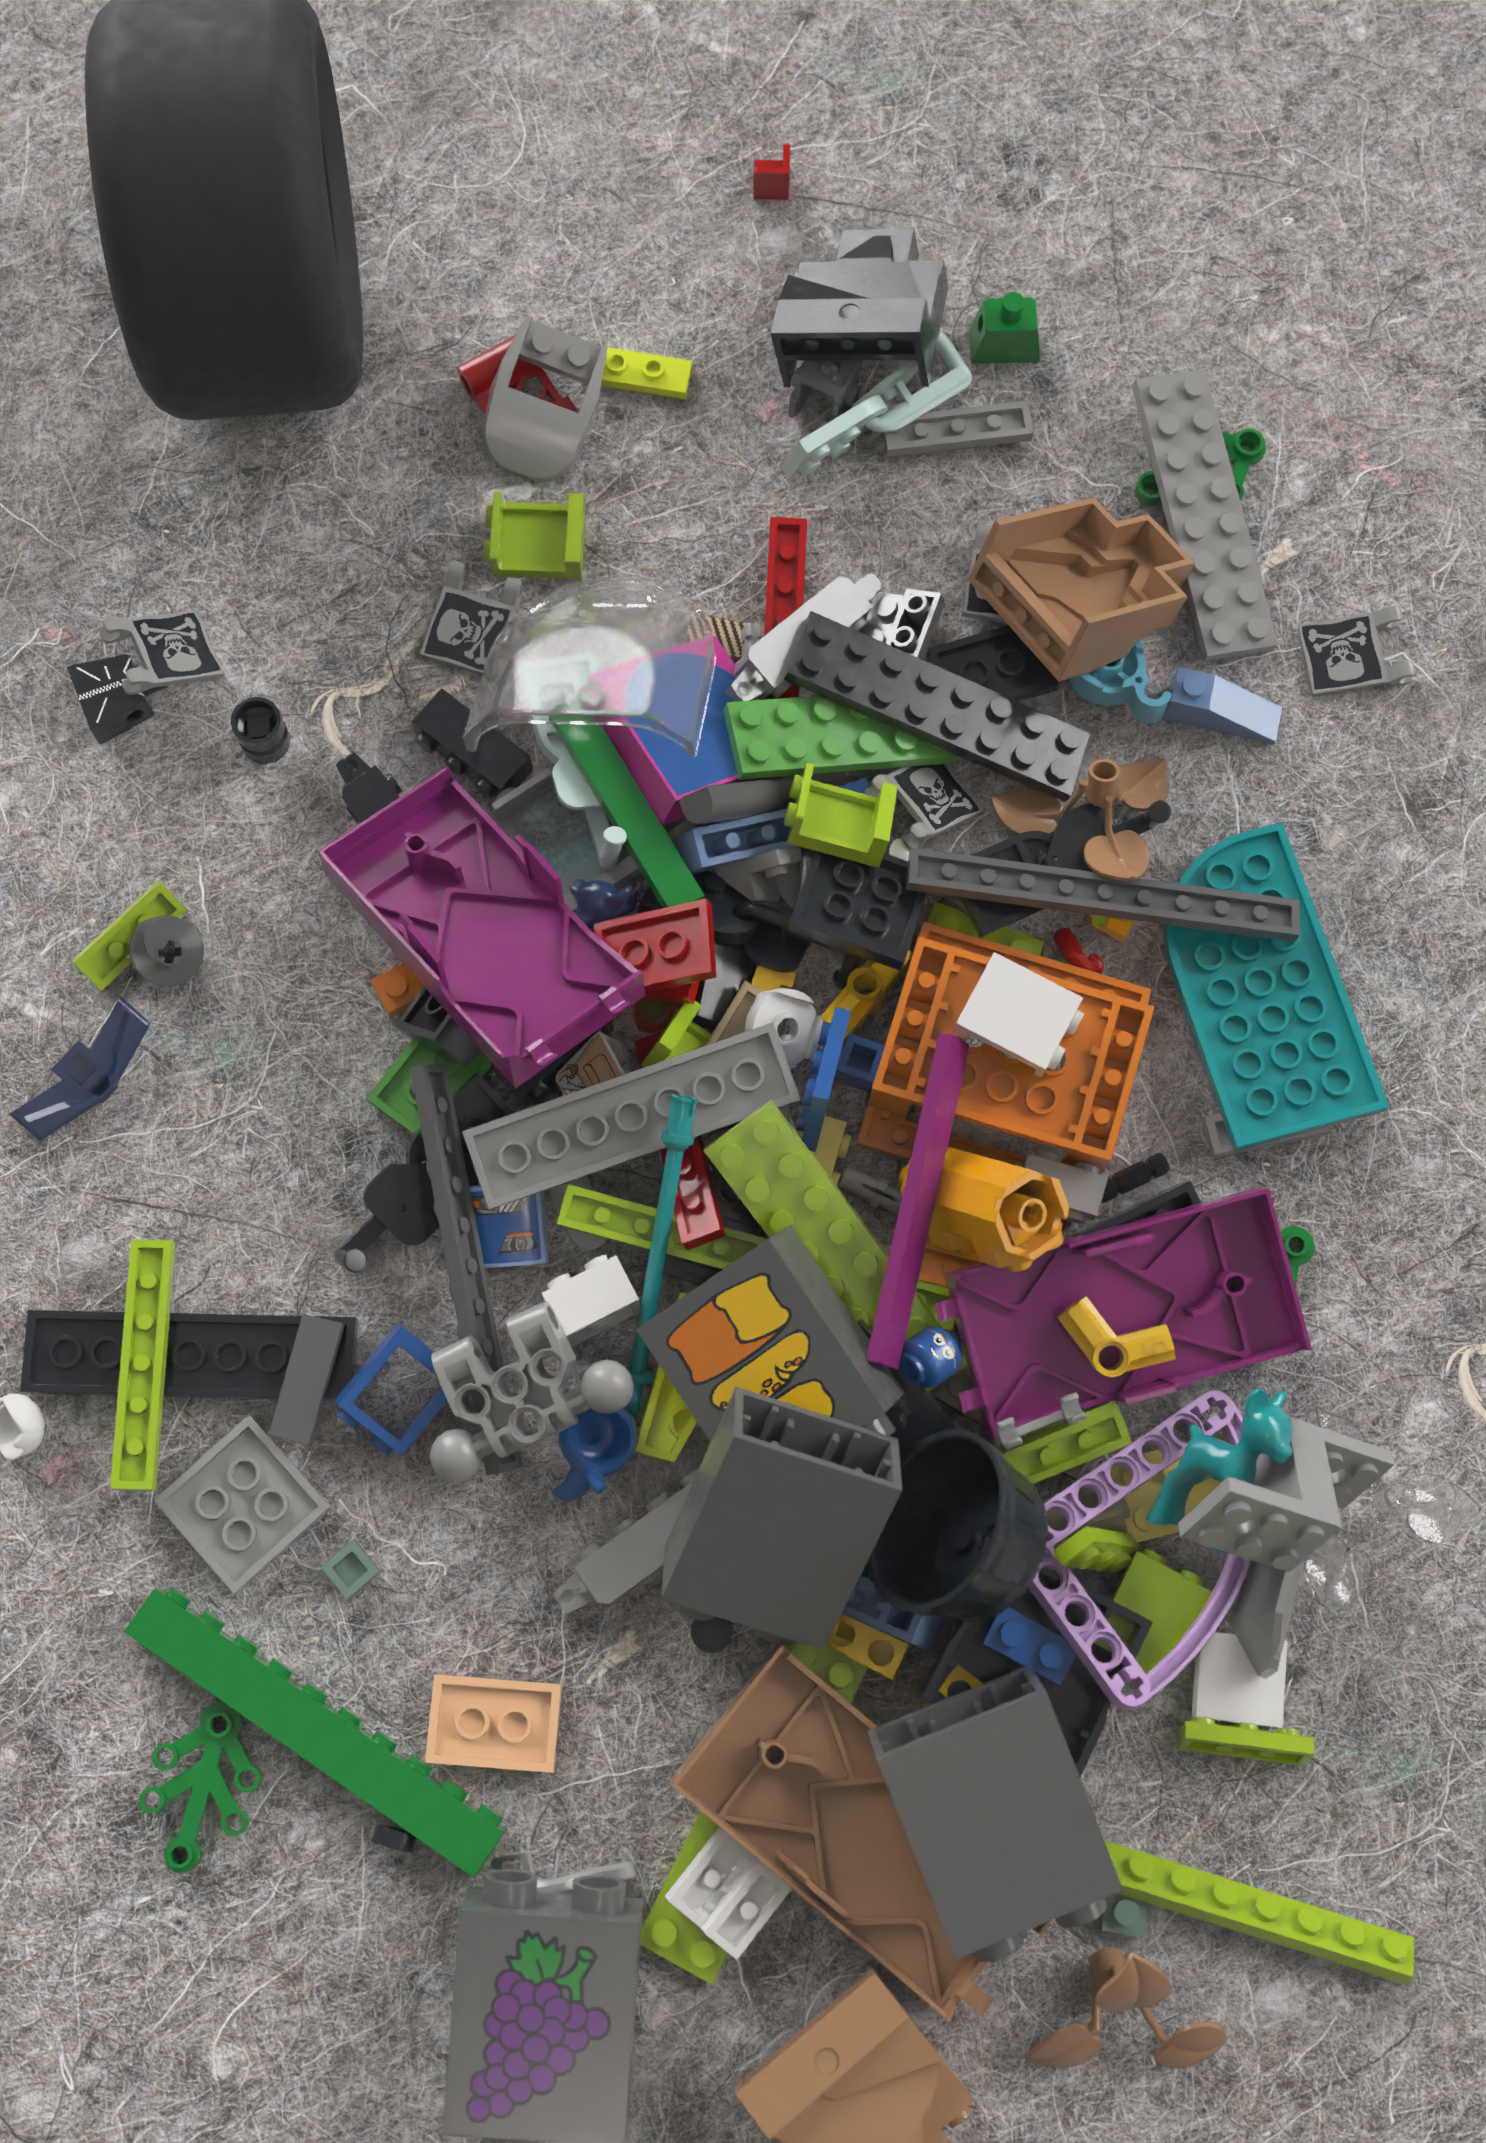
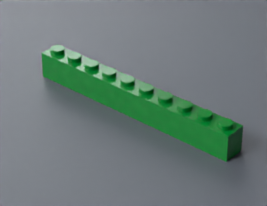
M170 1587L168 1591L157 1588L153 1589L124 1630V1633L471 1877L475 1878L480 1873L508 1830L500 1824L503 1817L483 1803L479 1809L465 1800L468 1792L449 1779L444 1784L429 1775L433 1770L430 1765L413 1754L407 1760L395 1751L398 1744L393 1739L378 1730L374 1735L360 1727L363 1721L361 1717L344 1706L339 1711L325 1702L328 1695L312 1683L307 1682L304 1687L290 1678L294 1673L291 1668L275 1658L268 1663L256 1654L260 1649L259 1646L241 1634H238L236 1639L225 1633L222 1630L225 1623L212 1613L204 1610L202 1615L192 1610L188 1607L192 1600L174 1587Z

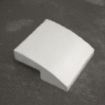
M1214 1632L1195 1656L1191 1717H1205L1220 1721L1283 1728L1287 1641H1284L1278 1671L1265 1679L1257 1675L1235 1634Z
M719 1827L665 1897L673 1906L698 1925L708 1937L737 1960L792 1888Z

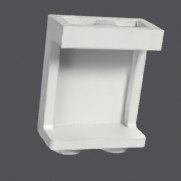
M994 952L957 1020L953 1033L965 1040H968L971 1035L1035 1068L1034 1074L1042 1077L1046 1068L1055 1071L1066 1050L1059 1046V1043L1065 1032L1071 1035L1075 1033L1085 1013L1077 1010L1083 997Z

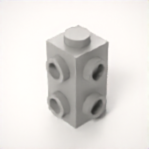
M1037 1150L1036 1155L1028 1154L1024 1159V1163L1016 1162L1015 1166L1033 1170L1060 1180L1070 1207L1066 1220L1085 1224L1086 1218L1093 1220L1098 1216L1108 1176L1098 1174L1099 1167L1084 1162H1076L1075 1167L1059 1162L1060 1156Z

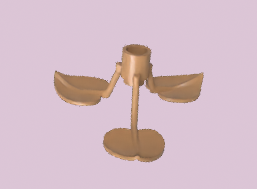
M1166 758L1152 759L1122 767L1108 759L1096 760L1089 766L1087 780L1079 781L1077 790L1061 811L1057 798L1034 788L1021 789L1005 795H993V809L999 821L1016 835L1027 831H1042L1052 835L1055 831V821H1058L1062 814L1070 811L1085 792L1093 805L1104 806L1106 836H1095L1087 842L1084 848L1086 864L1093 872L1103 877L1121 881L1137 880L1147 871L1150 859L1149 848L1145 840L1134 831L1125 830L1116 834L1113 833L1112 803L1113 800L1115 803L1123 801L1124 805L1131 810L1148 811L1150 804L1154 801H1166L1169 790Z
M1108 1947L1094 1952L1088 1960L1096 1984L1089 1988L1092 1996L1091 2024L1087 2027L1084 2024L1077 2023L1057 2030L1024 2054V2058L1031 2063L1051 2068L1073 2067L1086 2062L1102 2047L1101 2038L1096 2035L1100 2031V2008L1106 2012L1119 2013L1138 2007L1159 2042L1164 2044L1155 2051V2059L1159 2064L1168 2068H1187L1202 2063L1213 2056L1228 2039L1225 2030L1211 2022L1189 2024L1177 2030L1172 2036L1165 2034L1148 2007L1161 2002L1169 1995L1171 1984L1168 1977L1154 1964L1133 1952L1129 1954L1125 1961L1119 1948Z

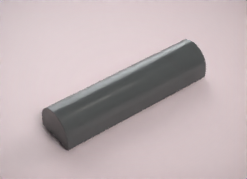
M794 777L706 786L682 797L679 801L685 817L695 824L755 816L787 809L789 802L795 803V799L789 797Z

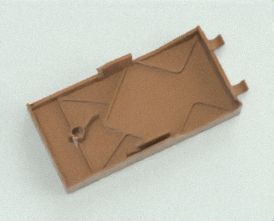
M776 1644L669 1780V1783L846 1935L857 1942L910 1987L947 2021L951 2020L955 2004H958L960 1999L983 2016L994 1999L976 1985L974 1980L988 1962L976 1960L973 1953L957 1960L955 1959L867 1734V1731L877 1726L788 1652L785 1647ZM1051 1921L1032 1929L1042 1935Z

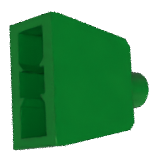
M1009 292L1003 298L983 300L969 328L971 364L1040 362L1036 299L1032 297L1024 298L1020 293Z

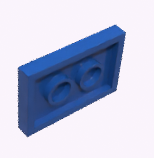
M835 1007L832 1022L823 1021L818 1045L825 1046V1049L817 1048L815 1051L810 1074L816 1075L817 1078L809 1077L802 1104L810 1107H801L796 1130L803 1132L802 1141L813 1152H816L851 1013L849 1010Z

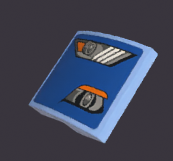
M481 1185L470 1186L485 1268L549 1262L544 1191L489 1210Z

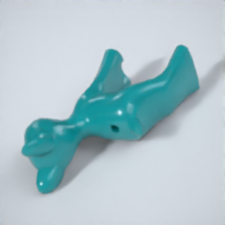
M1259 1388L1253 1390L1247 1396L1241 1437L1236 1445L1205 1435L1197 1425H1191L1189 1427L1191 1440L1187 1444L1178 1466L1169 1471L1159 1496L1145 1520L1159 1525H1179L1178 1523L1185 1516L1189 1492L1195 1485L1209 1478L1222 1483L1228 1476L1254 1484L1257 1469L1256 1462L1261 1454L1268 1455L1278 1463H1284L1293 1453L1290 1446L1293 1426L1290 1417L1282 1409L1288 1392L1285 1390L1277 1392L1268 1400L1267 1393ZM1209 1547V1548L1212 1549V1550H1215V1551H1218V1552H1222V1553H1227V1552H1224V1551H1221V1550H1218V1549Z

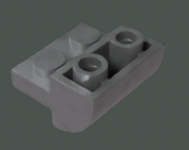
M906 588L904 595L879 592L873 600V608L868 613L867 624L863 627L861 633L924 660L945 605L944 598L941 593Z

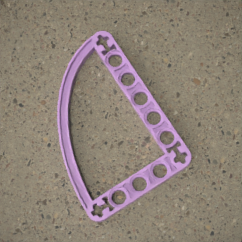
M1211 1390L1204 1393L1044 1503L1046 1513L1049 1510L1060 1511L1065 1516L1067 1525L1065 1530L1062 1531L1053 1530L1048 1526V1536L1046 1538L1048 1542L1042 1563L1038 1566L1040 1568L1028 1588L1110 1702L1115 1707L1124 1711H1131L1144 1704L1172 1681L1197 1655L1216 1631L1233 1604L1246 1577L1251 1560L1228 1553L1221 1575L1208 1601L1193 1624L1177 1644L1145 1674L1067 1566H1061L1053 1553L1054 1546L1182 1458L1189 1442L1179 1441L1173 1433L1175 1423H1184L1189 1427L1197 1425L1205 1435L1213 1436L1221 1431L1227 1443L1236 1445L1241 1437L1243 1417L1231 1398L1220 1391ZM1209 1407H1219L1221 1412L1218 1415L1212 1416L1203 1424L1198 1417L1207 1411ZM1143 1445H1155L1162 1454L1161 1463L1151 1464L1147 1462L1142 1455ZM1111 1467H1124L1130 1474V1484L1127 1486L1117 1485L1110 1476ZM1083 1487L1093 1489L1099 1498L1098 1507L1087 1508L1083 1506L1078 1499L1079 1489ZM1051 1568L1058 1574L1060 1578L1058 1589L1049 1590L1041 1585L1038 1575L1040 1569ZM1077 1604L1084 1609L1086 1622L1083 1626H1074L1067 1621L1065 1617L1067 1605ZM1102 1640L1111 1647L1113 1656L1109 1663H1101L1093 1657L1091 1646L1094 1641ZM1121 1662L1125 1668L1109 1678L1106 1672L1111 1671ZM1133 1681L1137 1686L1133 1692L1134 1696L1130 1694L1125 1697L1120 1689L1123 1688L1124 1682L1129 1683Z

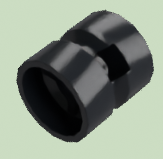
M252 697L243 700L235 707L231 715V727L243 752L250 760L259 764H270L277 762L285 756L290 747L291 738L279 709L272 701L262 697Z

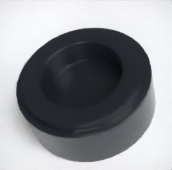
M378 1824L375 1827L371 1842L395 1850L413 1853L417 1838L406 1830Z

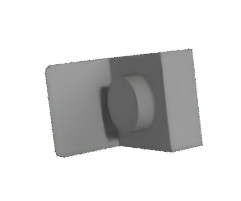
M799 846L775 849L716 868V872L730 886L751 901L768 900L776 902L779 901V894L774 877L789 873L788 865L803 860Z

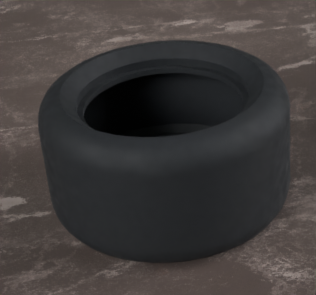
M111 0L96 15L87 39L85 54L87 139L97 221L111 293L124 342L143 390L159 409L177 419L186 420L317 411L343 404L354 394L362 376V302L354 217L342 127L329 55L316 12L307 0Z

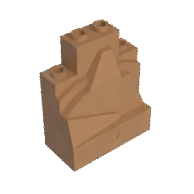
M1093 497L995 520L968 580L1058 681L1090 673L1128 655L1136 640L1152 636L1156 629L1172 625L1188 597L1181 590V587L1195 562L1149 514L1116 521Z
M870 1962L863 1967L865 1974L754 2071L747 2077H744L741 2073L735 2079V2095L769 2140L773 2138L776 2143H952L942 2129L947 2124L951 2128L959 2125L970 2114L971 2109L969 2105L974 2101L971 2093Z

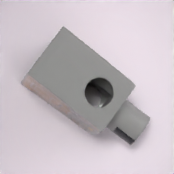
M597 1032L556 1074V1081L565 1096L633 1072L634 1069L619 1042L601 1032Z

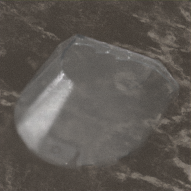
M620 576L590 579L562 587L542 596L517 613L501 630L491 647L463 734L467 751L476 752L480 736L493 728L503 725L522 723L620 725L647 729L659 733L682 746L686 750L688 757H696L716 662V647L710 623L702 609L684 593L663 583L637 577Z

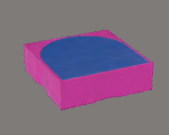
M716 636L594 674L582 695L593 710L662 826L685 818L679 800L706 786L783 778L770 777L739 780L723 712L727 702H734L725 691L737 678L735 676V664Z

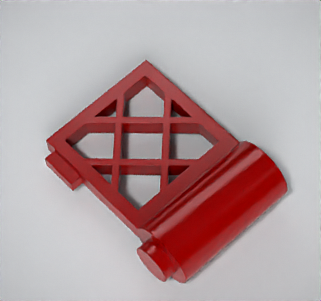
M516 334L456 368L463 387L471 399L476 401L484 415L487 411L488 393L491 384ZM517 359L508 387H516V390L521 391L522 384L536 376L543 386L542 395L539 399L579 413L568 395L561 398L542 367ZM547 394L549 395L552 401L546 400Z

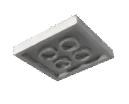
M251 1415L243 1419L153 1500L230 1591L236 1595L332 1509V1506Z

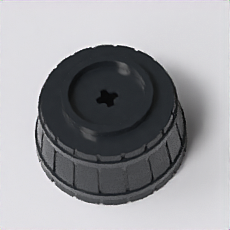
M948 1429L936 1432V1435L931 1434L923 1438L900 1457L902 1492L866 1563L870 1580L874 1583L873 1586L877 1593L886 1602H889L888 1604L897 1609L922 1616L938 1615L951 1617L960 1621L973 1622L985 1620L988 1617L992 1618L1006 1611L1008 1606H1012L1021 1598L1040 1568L1038 1566L1042 1563L1047 1544L1046 1538L1048 1536L1045 1505L1032 1482L1022 1473L1018 1472L998 1449L977 1434L959 1429V1431L957 1429ZM988 1536L991 1540L985 1553L981 1554L980 1550L985 1546L984 1539Z

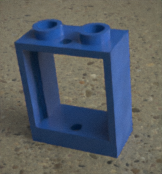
M398 1323L391 1329L334 1400L341 1408L337 1416L355 1430L361 1424L373 1433L369 1441L387 1456L392 1450L403 1456L447 1401L444 1391L440 1386L398 1439L353 1404L398 1346L437 1376L431 1359L434 1351Z

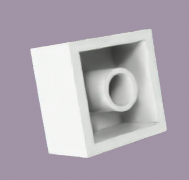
M606 1255L599 1256L584 1265L586 1271L572 1278L569 1274L561 1275L547 1284L548 1290L542 1292L545 1301L551 1305L557 1315L571 1347L640 1312L639 1299L617 1255L610 1259Z

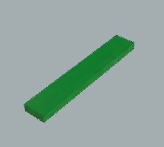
M585 697L550 712V722L613 826L625 830L627 839L624 844L661 906L666 908L703 899L705 895Z

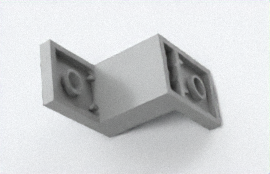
M1290 1417L1293 1426V1435L1290 1442L1293 1451L1292 1455L1284 1463H1278L1265 1454L1259 1455L1256 1462L1257 1469L1254 1484L1228 1476L1178 1523L1180 1538L1231 1553L1240 1558L1272 1566L1278 1570L1291 1572L1342 1528L1338 1508L1344 1509L1394 1466L1392 1452Z

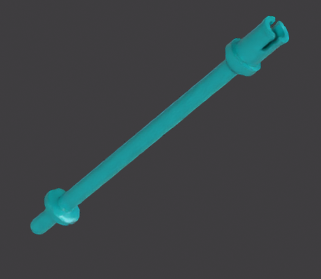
M671 1095L667 1129L662 1130L661 1140L664 1141L667 1147L637 1328L656 1316L683 1153L689 1148V1145L694 1144L695 1138L691 1131L698 1099L692 1096ZM637 1330L631 1365L625 1367L632 1376L633 1390L637 1394V1401L627 1408V1411L632 1416L639 1412L644 1383H652L655 1378V1373L647 1369L650 1350Z

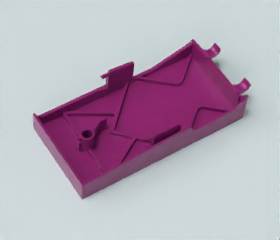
M446 766L319 850L318 854L325 875L516 1089L645 996L643 972L640 969L637 970L583 923L564 902L561 877L531 843L528 844L522 836L516 835L514 839L521 846V850L451 776L450 769Z
M1269 1188L1250 1189L1063 1240L1061 1246L1046 1251L1033 1260L1032 1265L1023 1271L1010 1272L1008 1267L997 1268L981 1262L944 1272L950 1299L935 1304L939 1323L956 1318L974 1389L959 1393L963 1413L979 1408L985 1431L993 1438L998 1435L996 1429L997 1422L1013 1417L1015 1428L1060 1411L1059 1399L1077 1392L1079 1397L1078 1402L1081 1409L1113 1400L1128 1405L1191 1387V1381L1294 1352L1312 1350ZM1086 1295L1116 1336L1167 1324L1173 1341L1176 1359L1127 1371L1117 1377L1104 1376L1092 1367L1088 1358L1058 1320L1057 1316L1072 1303ZM1106 1346L1100 1351L1099 1362L1102 1367L1111 1368L1118 1363L1120 1352L1116 1346Z

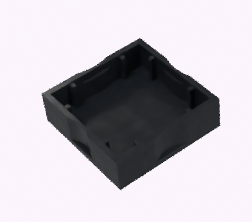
M1051 1568L1040 1569L1038 1575L1041 1585L1049 1590L1058 1589L1060 1585L1058 1574ZM1028 1587L1016 1603L1008 1606L1064 1637ZM1085 1590L1105 1619H1109L1111 1614L1135 1626L1126 1644V1648L1136 1660L1153 1622L1099 1593ZM1077 1604L1066 1606L1065 1617L1067 1621L1074 1626H1083L1086 1622L1084 1609ZM990 1617L973 1622L954 1620L918 1697L931 1704L947 1699L938 1690L951 1671L956 1668L957 1664L983 1684L1021 1668L978 1644ZM1092 1643L1091 1652L1093 1657L1101 1663H1109L1112 1660L1113 1654ZM1076 1654L1061 1686L1052 1685L1040 1677L1038 1679L1047 1692L1079 1777H1081L1105 1726L1111 1702ZM1120 1662L1114 1669L1106 1672V1674L1111 1678L1125 1667ZM954 1681L948 1687V1698L972 1689V1687L966 1681Z

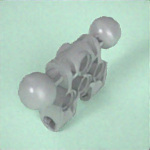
M543 1301L507 1318V1328L518 1353L519 1361L510 1363L496 1372L491 1369L479 1343L473 1336L465 1337L432 1353L433 1367L453 1414L475 1424H481L483 1430L471 1434L466 1430L452 1429L440 1434L431 1447V1466L439 1477L447 1481L456 1483L467 1481L476 1475L481 1467L483 1457L494 1452L500 1458L506 1457L572 1427L579 1422L578 1414L590 1408L604 1414L619 1412L627 1406L632 1398L634 1385L631 1374L623 1365L616 1361H598L586 1369L581 1379V1385L568 1390L566 1383L571 1375L576 1356L551 1305L547 1301ZM546 1355H552L558 1359L560 1363L558 1376H552L545 1371L543 1359ZM508 1372L515 1373L521 1378L523 1385L520 1393H514L506 1386L505 1380ZM471 1389L477 1390L483 1395L485 1404L482 1410H476L469 1403L468 1396ZM525 1411L533 1412L538 1416L540 1420L538 1431H530L524 1425L523 1414Z

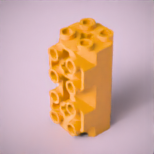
M947 1147L928 1235L932 1245L949 1251L959 1249L962 1255L977 1253L980 1262L997 1268L1008 1267L1010 1272H1019L1029 1268L1033 1260L1046 1251L1058 1248L1063 1244L1061 1218L1067 1219L1070 1207L1059 1179L1033 1170ZM910 1159L908 1165L902 1168L899 1175V1182L901 1184L899 1192L901 1197L904 1191Z

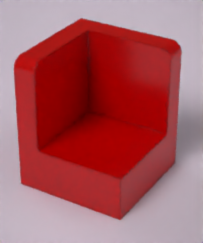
M783 144V160L754 159L753 199L789 200L790 144Z

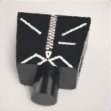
M119 655L67 667L89 729L99 744L106 743L151 718L154 712L147 695L168 688V686H160L135 695L126 694L122 681L127 679L126 672L129 669L136 668L130 655Z

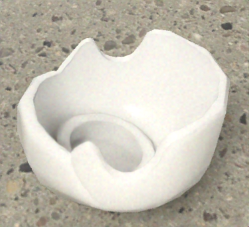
M7 1394L1 1397L0 1451L7 1460L11 1461L30 1454L37 1449L43 1439L45 1423L40 1408L27 1395Z

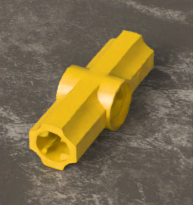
M909 950L901 971L867 960L862 967L850 973L846 987L821 1016L823 1025V1021L832 1022L835 1007L851 1011L842 1046L845 1045L849 1033L854 1034L869 1015L876 1013L880 1009L882 998L910 965L913 954ZM862 988H868L873 992L868 995H862L857 991Z

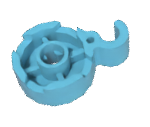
M1136 640L1128 655L1090 673L1068 679L1071 688L1079 697L1092 704L1103 706L1128 703L1132 715L1143 723L1150 724L1161 720L1171 699V692L1164 691L1159 699H1150L1145 695L1149 684V677L1145 672L1146 660L1143 654L1145 649L1139 640Z

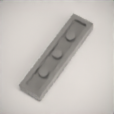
M1028 400L931 411L899 431L883 432L887 457L1032 441L1034 435Z

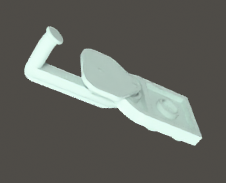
M942 327L940 328L936 351L950 372L930 383L929 387H924L911 395L905 385L918 370L917 360L892 373L852 405V409L799 440L781 466L787 477L790 479L800 472L803 477L809 475L821 466L820 460L829 454L832 458L838 457L851 447L849 442L867 429L874 432L899 431L965 390L972 381V374L952 342L942 332ZM896 397L900 404L888 411V407L883 400L889 402Z
M593 654L520 665L518 675L537 743L542 753L551 762L556 764L552 770V779L557 797L564 806L570 809H584L599 863L604 869H611L617 862L622 845L627 839V834L620 827H609L605 811L549 720L550 712L582 697L592 676L599 673L595 656Z

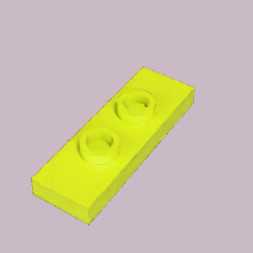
M607 347V357L601 386L686 400L693 363L691 360Z

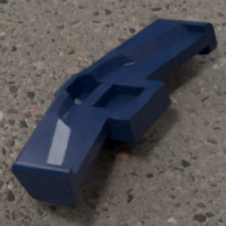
M120 996L92 1048L90 1049L78 1039L51 1068V1071L62 1080L13 1110L9 1115L41 1141L98 1103H104L118 1088L121 1076L151 1023Z

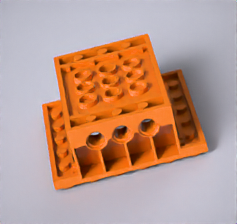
M924 922L920 936L917 939L875 1076L856 1146L909 1162L918 1124L905 1121L910 1104L919 1107L923 1106L939 1033L954 1034L953 1030L956 1022L995 952L1083 997L1077 1010L1085 1014L1075 1033L1071 1035L1065 1032L1059 1043V1046L1066 1049L1062 1056L1064 1061L1063 1068L1058 1071L1046 1069L1042 1077L1034 1074L1035 1068L1017 1059L1007 1058L1002 1051L985 1042L979 1047H969L954 1117L1061 1149L1063 1152L1060 1163L1074 1167L1076 1162L1088 1163L1099 1167L1098 1174H1101L1112 1160L1155 1006L1148 1005L1152 989ZM950 1134L948 1147L1015 1165L1016 1162L1024 1163V1156Z

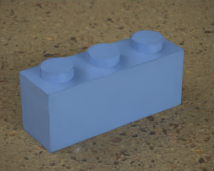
M787 809L691 829L676 837L680 856L691 874L713 870L775 849L796 846L787 843L790 827L783 825Z

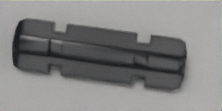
M1156 1153L1148 1157L1145 1163L1141 1160L1114 1173L1111 1179L1108 1177L1101 1203L1116 1198L1118 1193L1122 1195L1152 1180L1151 1177L1156 1179L1167 1174L1170 1166L1163 1153Z

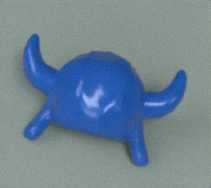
M634 1390L627 1406L619 1412L604 1414L590 1408L578 1414V1424L559 1432L558 1446L561 1448L563 1457L570 1464L571 1468L563 1483L552 1490V1494L563 1501H572L581 1498L588 1492L590 1487L596 1494L602 1493L606 1489L604 1477L617 1473L626 1463L632 1460L638 1443L635 1418L627 1411V1408L637 1401V1394Z

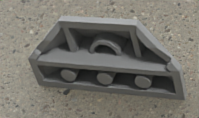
M1251 1560L1246 1577L1231 1605L1228 1622L1259 1677L1267 1679L1278 1671L1305 1560L1291 1572L1278 1570L1272 1566Z

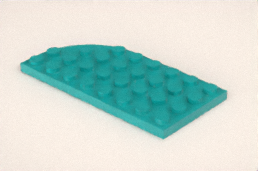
M1283 822L1245 831L1216 843L1189 866L1178 884L1300 900V935L1295 942L1164 925V945L1169 969L1234 1152L1385 1112L1389 1108L1388 1101Z

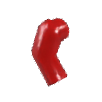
M1063 928L1055 933L1053 939L1064 959L1070 965L1099 974L1103 972L1104 965L1101 957L1097 954L1087 957L1071 929Z

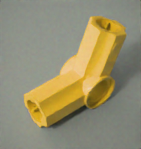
M1086 1295L1072 1303L1057 1316L1058 1320L1088 1358L1092 1367L1104 1376L1117 1377L1127 1371L1176 1359L1173 1341L1167 1324L1116 1336ZM1106 1346H1116L1120 1352L1118 1363L1111 1368L1102 1367L1099 1362L1100 1351Z

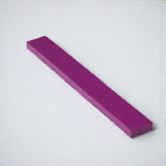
M939 1033L866 1357L869 1362L897 1370L899 1369L970 1047L969 1044L954 1034Z

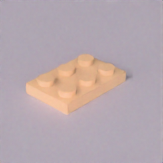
M434 1674L425 1763L554 1773L562 1684Z

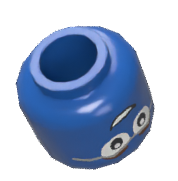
M933 1325L926 1327L905 1340L899 1364L900 1371L907 1381L913 1385H919L928 1389L935 1387L956 1374L961 1367L960 1342L953 1333L947 1332L940 1327Z

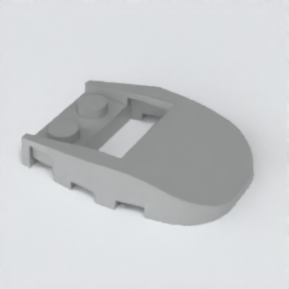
M526 315L491 384L488 393L487 411L482 427V442L487 455L502 469L534 481L545 482L562 477L572 468L581 452V447L588 433H591L600 396L608 346L602 344L601 347L531 320L532 317ZM517 359L588 385L579 413L508 387Z

